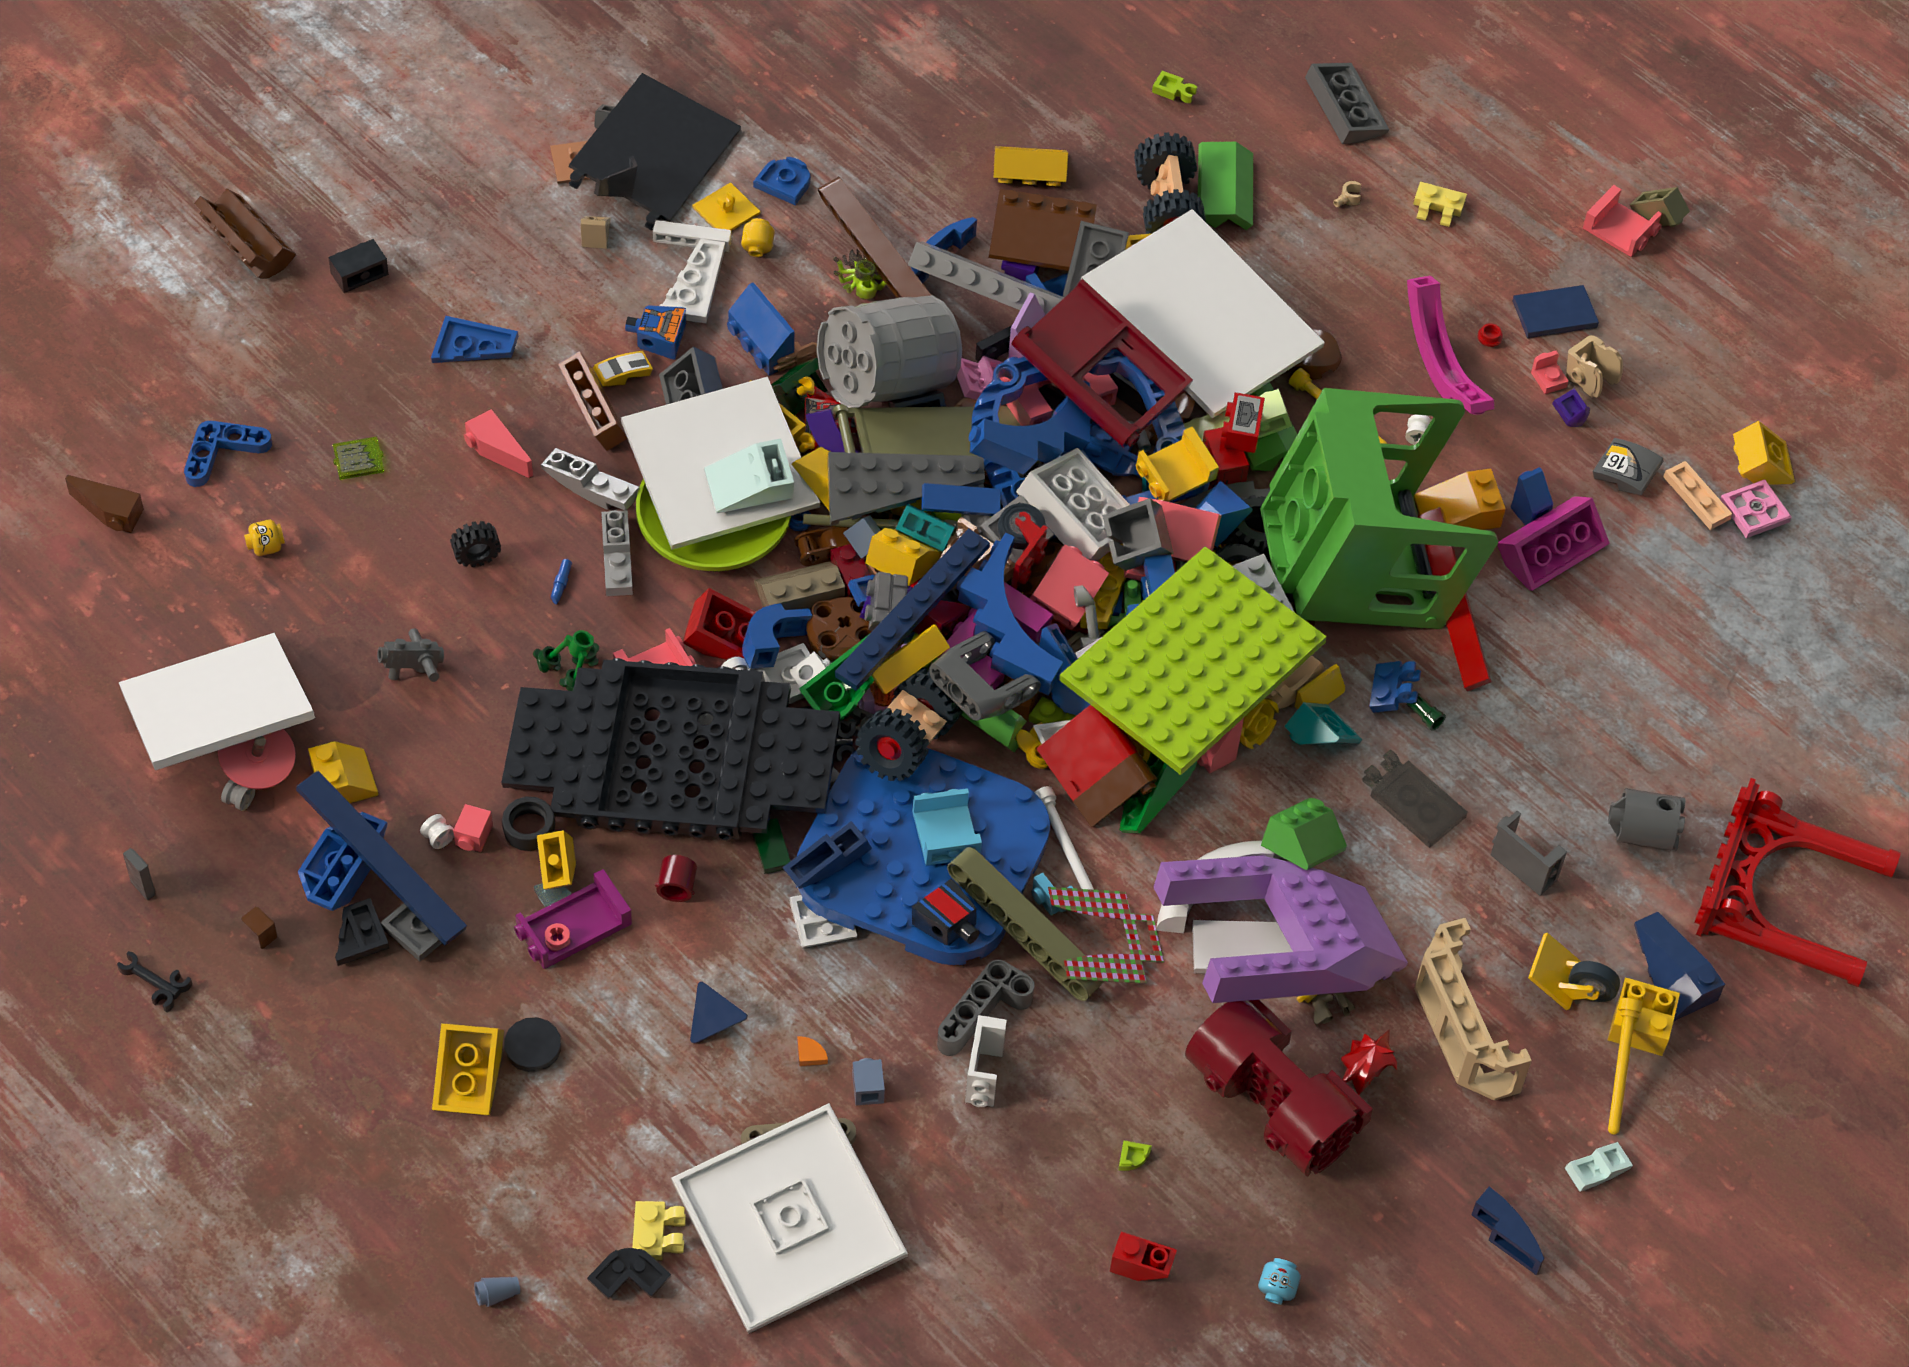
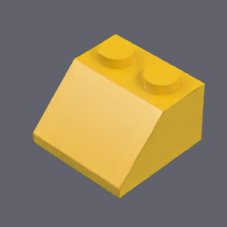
M1757 421L1733 434L1735 441L1733 447L1740 464L1738 465V470L1744 479L1747 478L1752 483L1766 480L1769 485L1792 484L1795 482L1786 441L1763 423Z
M336 741L308 748L313 773L319 771L349 803L378 796L364 749Z

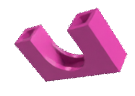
M1004 582L1007 601L1016 621L1029 638L1037 644L1040 641L1042 629L1051 625L1053 614ZM971 608L968 618L964 622L960 621L955 626L952 636L946 640L950 648L975 636L976 623H973V619L977 612L976 609ZM986 655L985 658L971 664L970 667L996 690L1004 682L1005 675L991 668L992 658Z

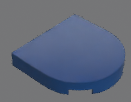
M786 157V159L771 160L767 163L753 181V187L796 205L808 190L811 176L804 162L793 157Z

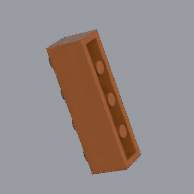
M579 351L559 363L558 365L594 436L604 449L608 451L628 439L592 366Z

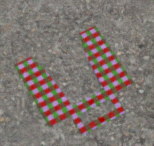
M1048 887L1052 906L1081 914L1123 919L1131 953L1088 955L1064 960L1068 979L1146 983L1142 961L1164 962L1153 915L1130 913L1126 892ZM1135 921H1147L1154 955L1142 954Z

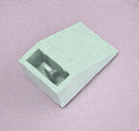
M781 439L753 444L704 467L716 513L793 498L794 480Z

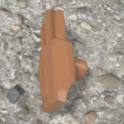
M794 342V353L780 358L777 363L781 364L774 366V369L784 371L818 358L817 343L811 342L801 347L798 342Z

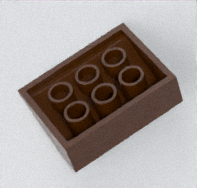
M1000 189L988 258L1069 271L1080 223L1084 221L1094 224L1097 204Z

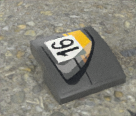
M1614 438L1594 468L1593 476L1594 479L1617 483L1619 491L1642 495L1664 460L1663 457L1643 446Z

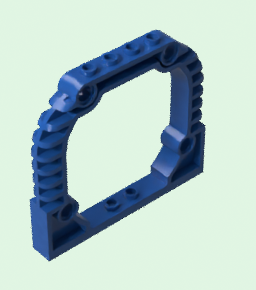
M1117 349L1111 350L1089 371V373L1098 376L1117 372L1133 383L1141 395L1147 411L1165 395L1163 390ZM1011 357L997 365L994 369L992 382L986 386L976 401L972 413L971 428L977 426L984 418L999 423L998 412L1001 405L1017 400L1022 395L1024 386L1045 381L1048 378L1025 357ZM1007 377L1011 381L1003 382L1000 380V378ZM1174 401L1152 422L1158 437L1154 453L1182 439L1185 426ZM984 459V468L992 488L1000 489L1001 510L1018 497L1016 491L1025 478H1020L1014 470ZM1210 482L1170 501V503L1191 498L1207 491ZM1150 490L1129 497L1122 495L1130 505L1137 503L1139 497L1158 500V497L1155 498Z

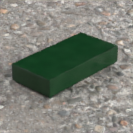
M770 819L767 834L752 833L764 874L784 870L783 867L790 862L778 819Z

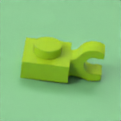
M1042 696L1030 713L1029 722L1037 725L1040 722L1046 724L1072 720L1076 715L1063 712L1053 701Z

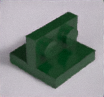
M818 358L796 365L771 384L778 403L793 415L805 407V397H808L807 394L799 395L797 393V388L803 386L799 383L800 379L810 377L814 381L815 387L823 392L828 391L815 372L819 369Z

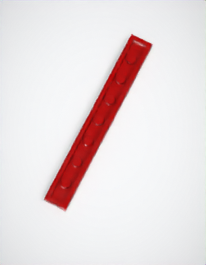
M1441 507L1417 516L1421 519L1446 523ZM1425 544L1432 574L1434 576L1449 574L1457 562L1453 546ZM1465 593L1446 624L1463 685L1468 692L1492 681L1467 593Z

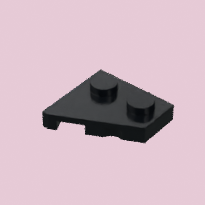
M370 898L343 907L342 927L339 931V945L335 956L337 966L389 949L388 940Z

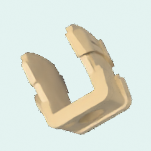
M1591 335L1568 350L1566 378L1571 382L1579 384L1583 391L1591 398L1600 396L1603 377L1611 385L1620 382L1623 372L1621 355L1612 347H1605L1601 339Z

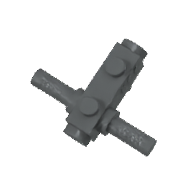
M413 628L408 632L412 642L396 639L395 642H384V647L378 648V662L383 663L385 668H390L389 679L398 680L401 668H413L417 672H426L431 682L439 679L436 668L438 663L444 661V649L439 647L437 642L422 639L418 629Z

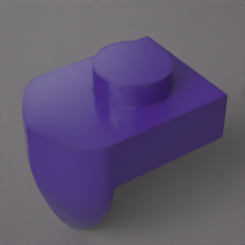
M1575 388L1552 402V405L1563 421L1570 427L1582 426L1590 414V407H1587Z

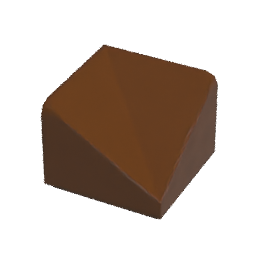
M255 906L242 916L241 920L258 936L261 949L277 938L275 922L259 907Z

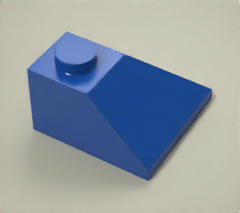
M1222 481L1195 507L1196 509L1222 515L1214 544L1217 548L1253 510Z

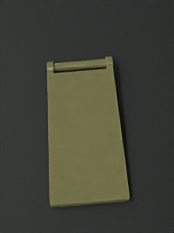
M839 404L833 409L834 417L838 420L845 453H856L848 417H854L862 453L977 456L970 453L969 441L974 407L853 408ZM1008 406L1000 407L998 412L999 423L1021 426Z

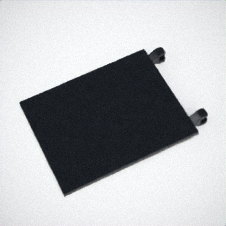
M641 73L569 163V168L574 170L570 175L571 181L569 186L578 189L585 176L596 182V178L630 152L633 154L638 167L633 196L624 198L650 211L646 216L647 222L644 227L653 230L656 220L659 221L661 218L668 222L672 220L741 130V126L648 75Z

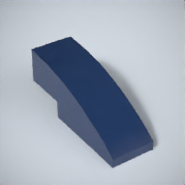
M850 821L831 837L828 834L824 835L785 865L783 869L797 887L802 889L840 871L870 851L872 847L855 824Z
M1489 1186L1476 1201L1471 1215L1492 1230L1489 1237L1491 1243L1537 1275L1544 1257L1535 1237L1518 1212Z

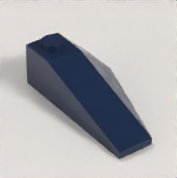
M1659 912L1653 913L1634 923L1642 953L1645 954L1648 964L1649 977H1652L1654 986L1680 993L1674 1021L1719 1000L1725 986L1721 977L1711 963Z

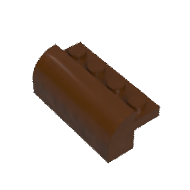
M226 189L215 203L202 196L194 203L201 210L199 215L257 278L267 279L283 271L296 256V253L241 195Z

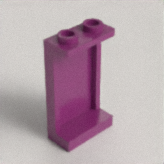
M604 869L594 873V883L526 918H524L521 912L516 914L514 931L520 941L525 940L529 947L527 949L534 962L539 961L543 969H546L632 924L630 907ZM555 923L565 925L570 932V945L557 952L549 950L545 943V931L547 927ZM556 934L552 936L553 941H557V938L559 941L563 939L561 934H558V937Z

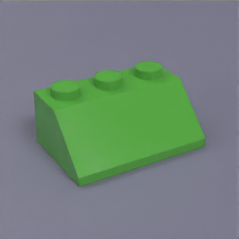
M1308 798L1270 817L1261 846L1299 867L1309 870L1345 851L1347 844L1333 810L1324 806V803L1319 799Z

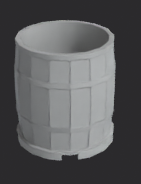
M933 295L863 303L855 307H835L828 312V320L822 322L818 330L817 356L819 370L823 380L829 379L834 389L830 393L835 400L847 407L867 406L870 402L903 399L946 388L955 380L961 367L962 343L957 322L944 301Z

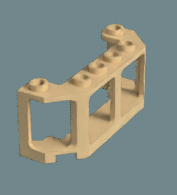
M1462 918L1438 926L1435 936L1424 954L1414 989L1457 1084L1492 1100H1498L1521 1093L1532 1060L1527 1049H1522L1520 1054L1512 1053L1508 1049L1509 1043L1507 1040L1493 1043L1461 973L1462 961L1458 951L1462 950L1463 947L1462 937L1469 935L1471 930L1466 918ZM1480 1064L1488 1066L1496 1071L1484 1074ZM1516 1070L1515 1075L1510 1072Z

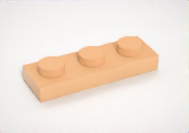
M1686 461L1665 471L1663 476L1665 480L1710 530L1731 520V511Z

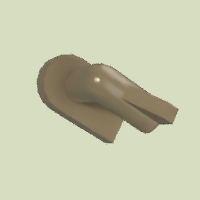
M1342 992L1333 993L1344 1016L1350 1015L1349 1011L1354 1010L1355 1006ZM1331 993L1317 994L1311 1000L1315 1008L1314 1023L1316 1026L1328 1023L1333 1019L1326 1004L1333 1001Z

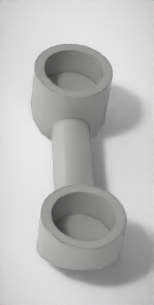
M1083 585L1074 586V598L1077 607L1085 606L1089 636L1080 638V647L1082 649L1099 639L1095 601Z

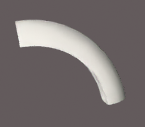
M1245 841L1218 848L1197 860L1260 855L1273 858L1274 852L1261 846L1262 841ZM1193 904L1161 905L1156 931L1184 933L1186 919Z

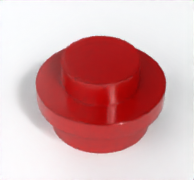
M1488 323L1479 329L1477 337L1481 344L1494 347L1501 343L1503 334L1499 326Z

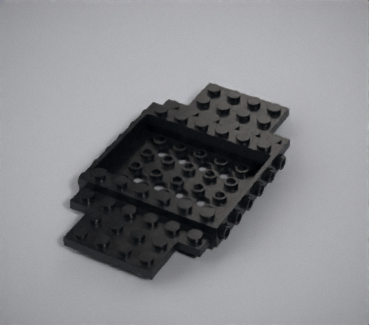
M620 658L613 660L603 659L602 669L578 667L573 691L520 687L501 784L503 788L553 792L551 808L554 817L576 818L578 826L590 830L598 827L608 828L615 832L635 830L641 834L659 832L667 836H676L678 834L690 835L694 838L709 836L726 841L732 838L740 839L742 832L767 834L771 809L826 814L841 715L840 711L788 708L791 693L790 683L765 682L763 671L752 668L736 670L726 666L710 668L699 664L683 666L673 662L657 664L646 660L630 662ZM654 709L660 712L659 718L655 721L645 719V714L649 710ZM703 714H710L713 716V721L709 725H701L698 723V718ZM651 733L656 736V739L651 745H644L640 742L641 737ZM703 737L709 740L708 746L704 749L694 747V742L698 738ZM640 758H649L651 760V765L646 769L637 768L636 763ZM702 762L705 768L701 773L695 774L689 770L691 764ZM639 781L646 783L647 788L643 793L637 794L632 791L634 783ZM690 786H697L701 789V792L697 797L689 798L685 795L686 789Z

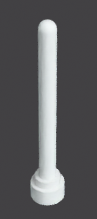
M1046 786L1036 790L1034 793L1042 800L1048 811L1050 823L1081 889L1094 890L1055 808L1056 795L1052 787Z

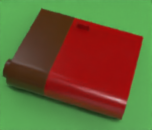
M1092 705L1085 708L1036 748L1091 827L1097 825L1133 795L1141 793L1145 796L1156 788L1154 783L1158 778L1124 730Z

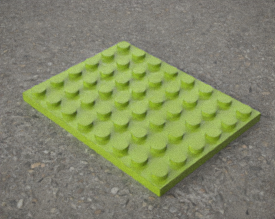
M1205 546L1060 674V681L1182 775L1324 645L1327 636Z

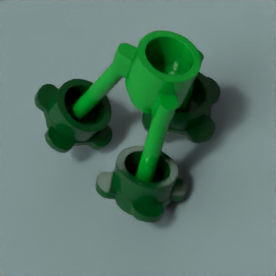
M583 630L576 631L573 637L566 635L564 641L556 648L547 646L543 650L535 649L533 651V656L537 659L539 670L547 673L549 670H560V652L568 646L569 652L573 656L572 662L577 665L576 669L568 670L565 678H561L559 684L562 687H566L568 691L574 690L578 667L582 668L583 664L594 667L599 661L597 658V652L600 649L599 645L594 642V637L590 633Z

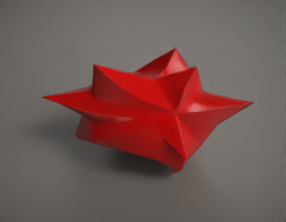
M1390 1029L1377 1040L1372 1039L1367 1034L1363 1035L1362 1041L1352 1040L1351 1052L1341 1057V1061L1346 1067L1342 1080L1345 1083L1352 1080L1358 1095L1365 1090L1368 1084H1371L1374 1077H1379L1380 1073L1387 1066H1393L1397 1070V1061L1393 1055L1395 1051L1391 1050L1389 1044Z

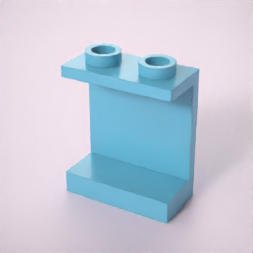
M951 789L946 792L923 793L914 796L912 812L926 866L949 863L967 847L974 848L981 854L980 834L974 833L967 806L968 789Z

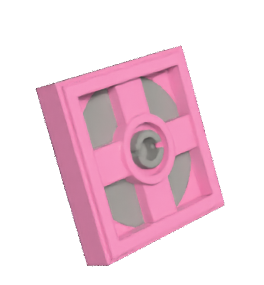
M1766 480L1721 495L1720 498L1722 503L1731 511L1732 519L1746 538L1790 523L1792 518Z

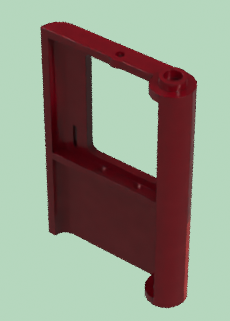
M1083 278L1065 298L1032 328L1029 326L1023 328L1011 343L1019 353L1122 448L1127 445L1132 447L1139 440V434L1180 397L1193 382V379ZM1113 349L1119 350L1165 393L1134 424L1127 422L1082 379Z

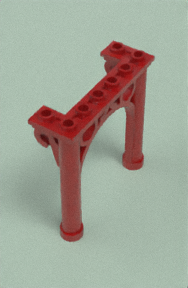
M1750 778L1747 787L1741 786L1732 809L1731 816L1735 817L1734 823L1728 822L1723 836L1728 838L1727 844L1721 843L1716 857L1721 860L1719 866L1714 864L1709 880L1714 881L1712 887H1706L1701 906L1696 915L1694 923L1699 924L1696 935L1701 937L1702 933L1708 935L1710 931L1845 979L1848 984L1859 987L1867 966L1866 960L1786 933L1765 919L1759 911L1753 896L1752 883L1754 872L1758 865L1773 852L1789 847H1802L1892 878L1901 852L1893 849L1888 851L1799 820L1781 810L1783 800L1779 795L1770 791L1758 792L1760 785L1755 783L1756 779ZM1753 833L1761 835L1764 838L1765 846L1761 848L1750 846L1747 842L1748 835ZM1772 833L1782 836V838L1774 840ZM1738 846L1748 856L1747 859L1742 861L1734 860ZM1729 874L1737 879L1739 886L1732 885L1724 888ZM1733 895L1738 896L1743 900L1744 904L1738 900L1727 898Z

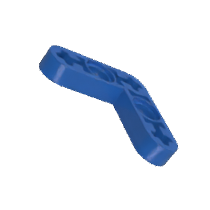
M218 421L202 422L197 428L184 468L187 483L193 487H200L208 482L219 448L251 453L267 452L272 447L270 432L262 427ZM209 432H212V433H210L209 442H208V441L206 440V435H208ZM234 433L241 435V438L236 441L228 439ZM201 450L210 452L206 457H198L196 455ZM197 466H200L201 473H198L197 476H192L196 474Z

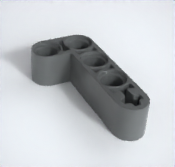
M1003 960L991 961L940 1024L937 1038L938 1050L946 1056L958 1054L975 1033L978 1015L988 1017L1000 1000L1018 1010L1030 1007L1034 996L1033 979ZM994 976H1000V977H1002L1003 979H995V978H993V977H994ZM1018 990H1023V991H1025L1026 993L1020 994V993H1017L1016 991H1018ZM985 996L987 999H979L977 997ZM962 1016H969V1017H971V1019L965 1020V1019H962L961 1017H962Z

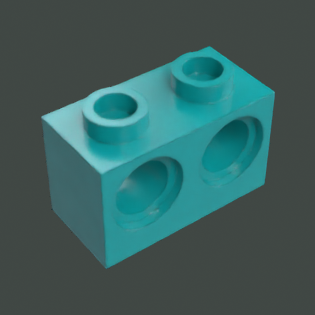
M907 504L896 530L943 552L955 526Z

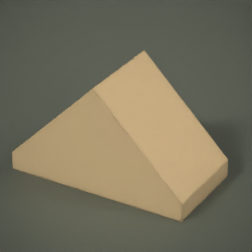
M585 216L581 219L582 247L607 249L611 217Z

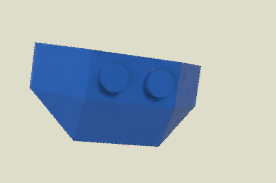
M1056 623L1042 629L1039 647L1063 661L1062 673L1078 658ZM1059 677L1051 691L1052 699L1063 712L1078 715L1090 704L1063 684Z
M361 812L360 815L384 838L388 825L387 822ZM330 826L320 836L298 870V875L307 901L334 911L350 903L371 868Z

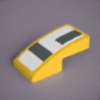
M643 351L617 355L603 360L593 367L602 386L625 385L628 377L650 376L653 370Z

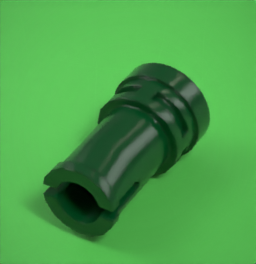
M1420 693L1417 695V702L1406 703L1408 707L1422 718V722L1431 731L1439 728L1446 719V715L1436 707H1432Z

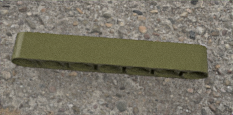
M967 847L948 864L947 870L952 879L1075 998L1086 1001L1104 983V981L1071 980L1067 978L1064 960L1085 955L977 850Z

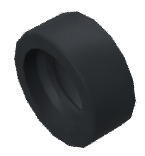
M522 797L511 802L503 812L502 826L505 838L512 847L519 850H537V835L555 832V817L551 806L546 801L537 797ZM527 813L537 814L545 820V826L532 834L519 833L513 829L512 825L516 818Z

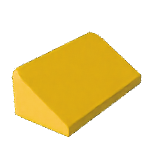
M1337 664L1331 666L1297 691L1295 707L1299 709L1303 702L1328 705L1345 692V685L1339 666Z

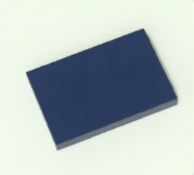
M1584 285L1513 296L1512 302L1527 338L1598 327L1599 321Z

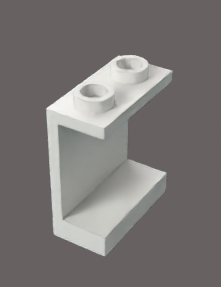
M978 1015L967 1075L966 1103H971L977 1107L994 1106L997 1075L976 1071L980 1054L1002 1057L1007 1021L1005 1019Z

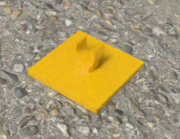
M731 182L692 205V208L713 228L731 231L761 214V211Z

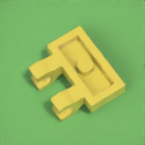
M1420 182L1413 204L1419 206L1416 218L1426 221L1429 209L1443 212L1440 225L1449 227L1453 215L1461 216L1467 194Z
M636 1201L632 1248L646 1251L655 1260H662L663 1252L684 1253L683 1234L671 1233L664 1236L665 1225L685 1226V1207L673 1206L666 1209L665 1202Z

